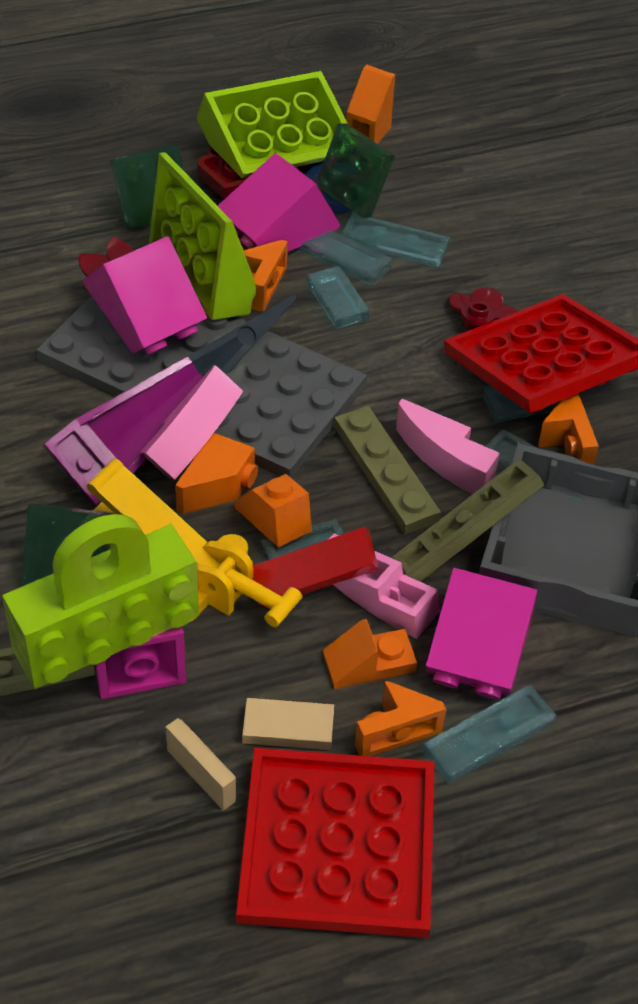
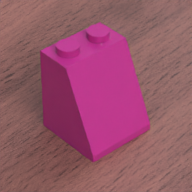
M276 152L218 205L233 222L237 235L240 237V243L246 250L274 241L285 240L288 241L289 252L327 235L341 226L316 183Z
M169 236L105 263L83 279L85 287L132 354L144 349L146 354L149 355L168 346L165 338L176 334L178 340H181L199 331L196 324L207 319Z
M453 568L426 663L427 674L434 676L432 681L450 688H458L459 683L476 687V694L490 699L500 700L501 694L510 697L535 610L537 589Z
M183 627L171 628L153 636L142 645L131 646L111 655L104 662L95 664L94 669L101 700L186 683Z

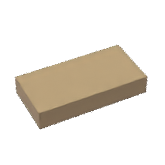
M247 698L242 743L331 750L334 704Z
M177 718L166 726L167 751L223 811L235 803L236 777L182 720Z

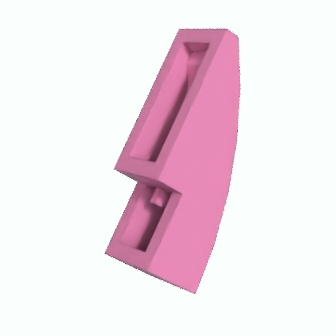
M213 365L165 419L162 428L140 453L166 477L175 480L216 431L243 393V390L216 365Z
M401 399L398 403L396 430L405 443L424 463L440 476L471 494H474L496 477L500 453L469 440L470 427Z
M334 533L329 539L334 538V537L339 536V535H337V534ZM376 551L374 552L378 565L377 570L333 584L365 610L398 630L405 629L406 633L415 639H418L440 613L438 589L404 575L401 562Z

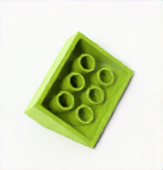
M322 71L204 93L196 117L208 144L241 178L251 176L275 152L294 167L358 154L361 150Z
M166 152L159 153L149 244L169 236L203 310L211 320L250 314L252 301L256 295L255 280L233 222Z

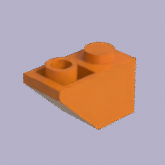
M367 64L362 70L349 104L346 121L357 143L374 149L391 129L395 74Z

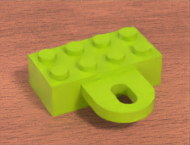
M121 514L101 516L75 529L60 544L54 555L53 574L2 595L12 650L34 689L48 683H57L70 673L91 664L102 663L115 653L131 646L142 645L153 636L171 628L185 626L192 619L199 616L197 561L173 525H167L145 535L133 518ZM110 543V550L91 557L97 548Z

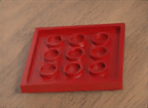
M565 294L444 340V349L448 356L528 413L543 410L546 406L574 397L582 391L597 385H603L613 378L638 369V338Z
M254 748L236 923L429 938L431 925L435 761Z

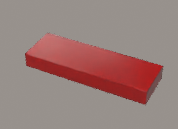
M362 527L253 565V580L280 596L289 587L298 589L304 595L377 570L378 565L370 531L366 527ZM257 602V604L260 605L262 608H266V606Z

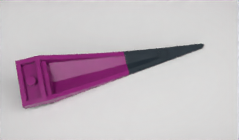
M297 294L289 296L198 351L76 418L44 443V449L90 503L96 507L102 501L90 493L86 485L114 458L120 460L134 474L147 460L140 451L162 428L165 419L211 367L216 365L224 374H227L295 302Z

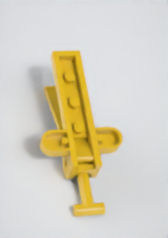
M112 459L86 485L88 491L102 502L81 522V525L95 518L111 514H121L133 518L145 535L167 525H173L197 561L199 615L208 605H211L229 616L234 611V602L243 593L269 608L270 610L264 616L265 621L272 627H278L302 599L301 592L294 587H289L280 596L253 580V562L248 556V544L242 536L228 534L222 536L217 541L207 542L131 473L120 460Z

